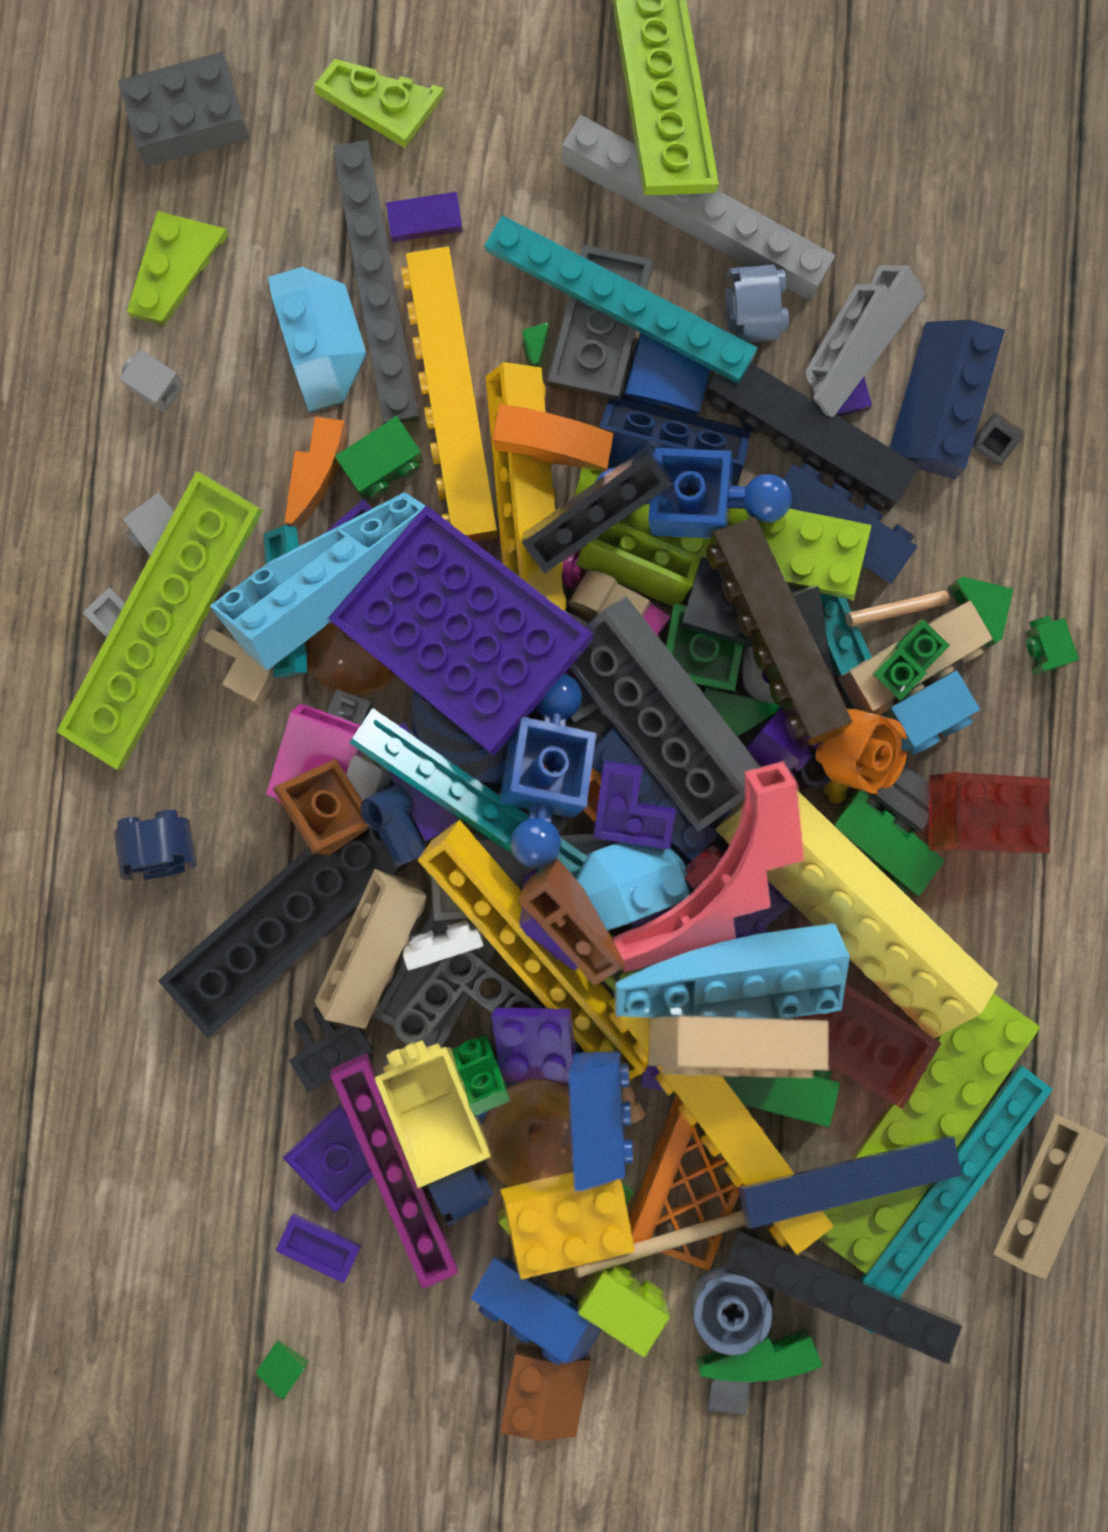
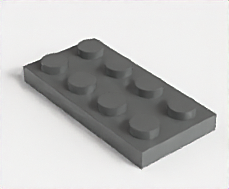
M583 245L580 256L648 290L654 266L653 259ZM569 296L548 377V386L619 401L637 331Z

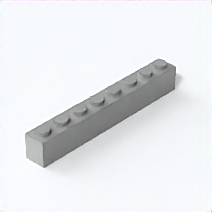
M581 114L562 144V164L747 267L773 264L776 270L783 269L786 275V288L810 302L831 267L835 257L833 253L718 190L716 193L644 196L635 144Z

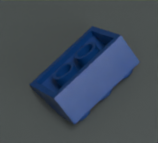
M621 1051L576 1052L569 1070V1092L575 1191H584L625 1177L627 1164L633 1163V1140H625V1125H631V1102H624L623 1087H629L630 1085L629 1063H622Z

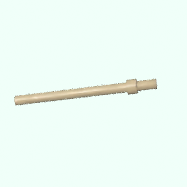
M743 1209L634 1243L635 1252L574 1266L575 1274L579 1278L746 1226Z

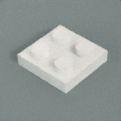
M468 918L455 920L447 924V930L433 934L432 929L410 936L411 941L405 946L403 957L407 969L411 970L482 947V933L472 922H469Z

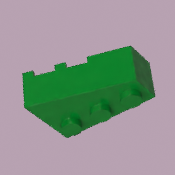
M859 790L847 795L846 800L842 802L829 821L902 892L910 897H919L946 860L913 832L908 833L893 822L895 817L888 811L884 810L881 813L869 804L867 800L870 796L864 791Z

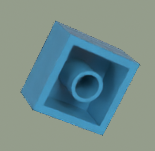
M956 670L891 707L886 712L880 714V716L895 719L903 726L907 740L902 739V750H910L912 755H915L940 742L941 740L937 734L942 732L943 736L947 737L973 723L970 715L979 711L980 708Z

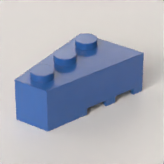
M505 1256L493 1258L471 1297L473 1301L480 1305L478 1310L493 1321L501 1319L510 1325V1332L518 1339L526 1343H530L532 1340L543 1348L541 1353L556 1364L561 1365L563 1362L567 1364L587 1357L602 1329L578 1314L577 1298L569 1293L563 1296L545 1284L546 1280L538 1275L520 1279L514 1261Z

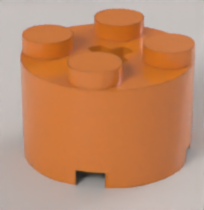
M847 709L852 719L851 725L843 733L827 739L818 745L816 750L817 761L822 763L826 775L834 782L872 794L879 793L877 790L882 787L888 789L897 781L906 762L907 751L902 750V739L907 740L905 729L895 719L858 709Z

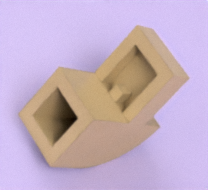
M587 570L568 605L571 611L592 621L604 609L626 596L641 616L644 617L650 606V600L617 584L616 579L595 570Z
M210 628L204 642L235 659L222 685L261 706L275 680L273 678L274 666L268 670L263 668L243 650L227 628H224L222 633Z

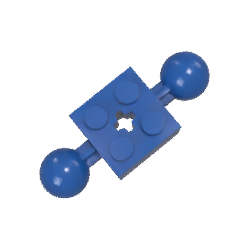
M655 448V455L670 475L672 485L646 503V505H649L648 521L652 536L711 539L714 531L728 527L730 508L745 509L749 516L752 518L756 517L758 522L773 523L783 518L791 507L792 493L790 487L779 476L763 474L752 479L747 486H732L733 462L731 451ZM610 468L602 472L597 477L596 481L601 479L603 476H605L615 468ZM690 492H697L696 495L689 496Z
M564 674L535 707L539 714L543 716V721L522 717L518 728L509 738L499 803L529 809L528 819L521 822L512 834L511 849L515 858L521 864L530 868H542L551 864L560 852L561 838L557 828L551 823L552 814L575 818L587 805L596 733L565 726V721L577 713L582 702V692L578 683L567 674Z

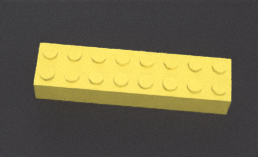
M798 792L804 861L766 871L767 880L814 926L835 923L849 953V959L932 1039L980 1015L998 983ZM744 800L735 805L715 829L729 845L738 828Z

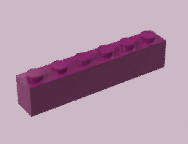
M363 1054L332 1068L330 1077L422 1289L458 1274L456 1258L425 1186L417 1187L375 1081L377 1075L368 1054Z

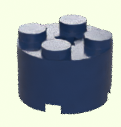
M177 810L159 811L154 814L155 818L140 821L139 817H128L118 820V829L114 831L120 878L133 880L132 873H143L144 880L158 879L186 872L185 864L192 868L196 867L197 862L190 821L186 818L178 817Z
M471 1166L427 1184L448 1227L488 1205V1199L494 1196L481 1171L478 1170L474 1173Z

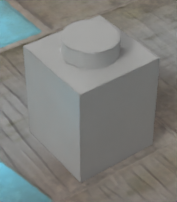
M141 349L135 357L132 356L125 362L122 368V376L120 377L121 382L130 392L162 413H165L184 386L183 381L176 372Z

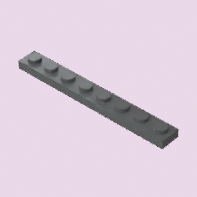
M364 140L333 146L383 423L385 424L395 416L399 418L401 423L420 420L369 142Z

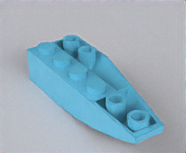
M404 492L268 562L235 588L225 593L223 597L210 605V607L243 650L263 668L268 670L331 622L328 617L425 505Z
M835 923L761 933L723 941L660 962L617 982L615 1013L616 1016L624 1017L689 1016L791 1019L793 1017L841 1011L850 956Z

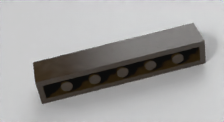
M756 517L714 531L706 548L708 562L713 569L718 570L722 579L723 594L729 603L733 602L738 613L737 622L739 629L745 637H749L754 648L753 657L755 663L767 675L770 682V695L774 703L781 706L786 716L785 726L789 736L793 740H797L802 750L843 733L851 725L852 719Z

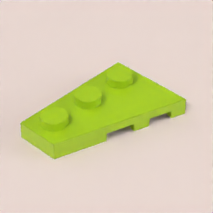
M333 59L314 84L315 94L404 148L407 147L444 97L443 87L432 85L430 89L413 84V79L400 76L397 80L378 75L375 69L338 59Z
M157 211L127 309L128 315L132 318L165 326L188 294V288L193 280L210 263V256L219 244L222 245L229 236L227 229Z

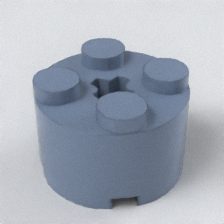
M773 264L729 268L726 273V279L733 278L732 288H725L728 330H736L735 336L748 343L778 340L780 333L788 330L789 326L787 308H782L781 293L786 291L785 271L783 269L776 270Z
M725 1266L705 1271L696 1283L690 1301L692 1317L698 1333L713 1350L726 1355H740L748 1352L749 1349L765 1339L771 1326L772 1310L767 1295L760 1283L730 1271ZM731 1303H735L738 1310H732L730 1316H726L723 1308H728Z

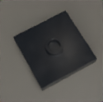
M701 557L681 628L753 648L749 637H745L739 629L737 622L738 613L733 602L729 603L723 594L722 579L718 570L710 566L707 558Z

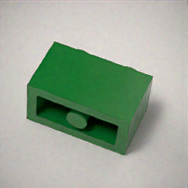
M397 416L335 455L339 466L362 500H366L369 497L371 499L380 497L388 491L390 483L399 477L406 479L420 469L419 464L424 462L421 451Z

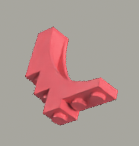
M784 762L745 772V799L738 828L728 850L706 880L690 896L667 913L641 927L612 937L614 944L625 961V965L622 968L624 973L666 961L686 952L736 939L734 917L751 914L771 907L766 871L804 861L797 783Z

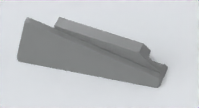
M879 265L871 284H856L807 367L805 373L815 393L813 396L814 400L827 416L833 417L923 299L925 292L909 266Z

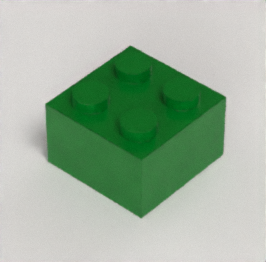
M674 604L670 615L665 646L701 691L708 688L733 694L736 687L743 645L681 628L687 606Z

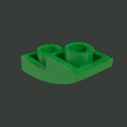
M920 619L890 651L872 675L901 701L927 674L926 670L950 645L924 619Z
M487 1034L477 1039L467 1040L461 1046L452 1049L457 1071L463 1081L468 1103L474 1116L511 1101Z

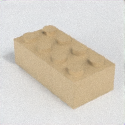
M689 1016L649 1018V1066H663L662 1074L813 1078V1070H828V1021Z

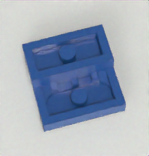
M639 333L623 395L657 406L664 404L695 415L700 411L710 369Z

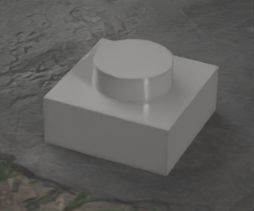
M109 587L83 614L107 638L125 602Z

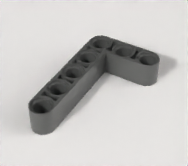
M470 950L460 954L470 959L468 968L463 972H454L449 968V962L454 956L436 961L398 1009L394 1023L396 1034L401 1041L411 1044L424 1040L463 991L491 1013L494 1012L495 1008H510L513 1003L518 1001L527 1003L529 1005L528 1008H547L480 955ZM494 978L499 981V988L494 994L484 995L479 991V986L484 979ZM440 985L446 989L445 997L438 1002L429 1001L425 997V992L430 986ZM410 1015H416L420 1017L423 1023L417 1031L408 1032L401 1026L403 1019ZM574 1039L575 1048L581 1047Z

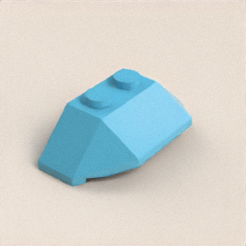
M304 267L268 277L272 300L309 413L344 404L367 355L345 284Z
M623 842L616 843L589 853L576 878L583 886L607 930L676 905L695 891L684 878L688 874L685 870L689 864L688 860L671 844L669 850Z

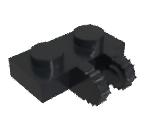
M318 1007L313 1009L314 1017L327 1035L322 1040L316 1043L308 1024L301 1018L293 1022L297 1033L307 1049L290 1059L289 1062L308 1093L331 1079L332 1068L367 1053L369 1055L374 1051L361 1028L345 1024L336 1030L332 1021L324 1019Z

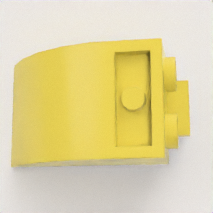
M421 1040L406 1045L405 1048L392 1051L391 1054L387 1055L390 1064L383 1067L384 1074L375 1077V1081L418 1188L491 1157L478 1115L474 1116L469 1106L464 1084L457 1071L451 1048L444 1047L441 1049L439 1043L426 1048L424 1041Z

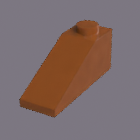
M558 858L529 877L518 898V902L594 986L624 967L625 961L583 886Z

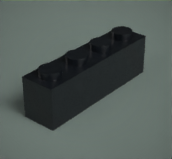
M648 445L525 531L522 544L545 574L672 485L671 477Z

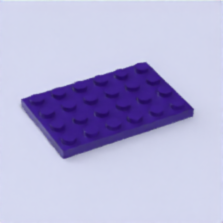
M427 505L328 617L335 626L493 756L516 731L521 718L528 717L595 638L587 628Z

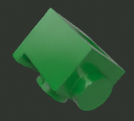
M1049 615L1029 622L1031 630L1026 632L1028 636L1026 648L1031 659H1035L1037 666L1031 669L1033 676L1067 666L1079 660L1065 618L1052 621Z

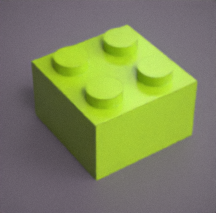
M625 1264L592 1273L577 1295L578 1314L645 1358L670 1318L667 1301L662 1297L664 1291L649 1280L645 1279L643 1283H640L631 1277L632 1270Z

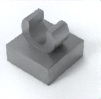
M336 689L327 713L361 725L367 717L372 703Z

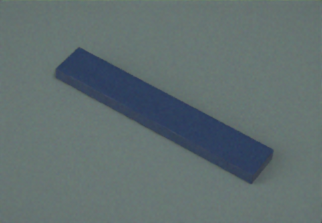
M946 1136L738 1188L746 1227L755 1228L961 1176L962 1173L955 1138Z

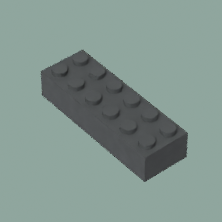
M627 596L604 609L585 626V628L592 632L595 638L569 668L693 827L699 832L745 799V772L761 767Z

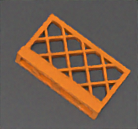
M677 1094L628 1216L633 1244L651 1239L656 1225L670 1219L674 1231L680 1230L675 1216L694 1208L699 1222H705L699 1205L715 1197H718L722 1206L720 1214L716 1218L731 1214L739 1195V1188L732 1181L719 1187L712 1169L727 1163V1161L722 1156L709 1163L702 1146L704 1143L697 1134L694 1127L695 1124L691 1127L677 1108L683 1104ZM692 1134L694 1141L688 1143ZM697 1148L704 1165L685 1174L681 1164L684 1153ZM678 1170L680 1177L674 1179ZM707 1172L714 1190L695 1198L689 1180ZM683 1183L691 1201L671 1210L667 1200L669 1191ZM728 1191L727 1196L724 1199L723 1193ZM663 1207H665L666 1212L661 1214ZM724 1233L706 1238L708 1245L703 1258L690 1254L686 1244L681 1246L682 1250L672 1248L660 1253L710 1271Z

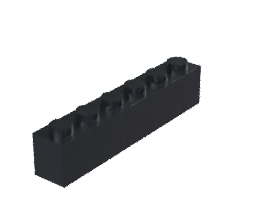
M753 363L750 364L739 384L717 373L708 386L705 398L709 400V405L721 414L726 415L730 413L737 417L745 429L756 434L761 432L771 438V443L776 448L786 453L792 451L803 458V463H806L818 472L823 470L834 477V483L845 490L852 491L853 489L865 496V502L875 509H886L890 512L920 467L836 414L833 417L827 416L815 401Z
M742 1228L738 1232L725 1266L730 1271L948 1365L962 1329L960 1322L954 1318L801 1253L797 1255L794 1250L787 1247L782 1249L779 1244Z

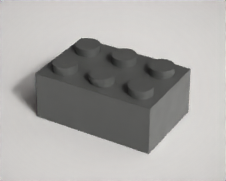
M224 52L118 80L135 145L146 167L250 139L232 73Z

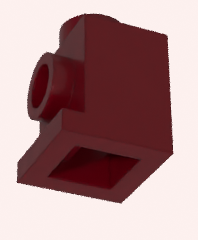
M712 845L688 864L685 868L688 874L684 878L694 890L713 872L723 857L722 853L715 845Z

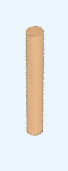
M946 590L849 612L846 613L845 620L848 627L859 626L948 605L950 603V596Z

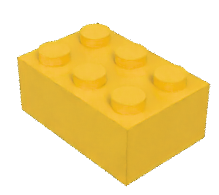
M574 1172L500 1189L514 1260L520 1279L635 1252L621 1178L584 1191H575Z

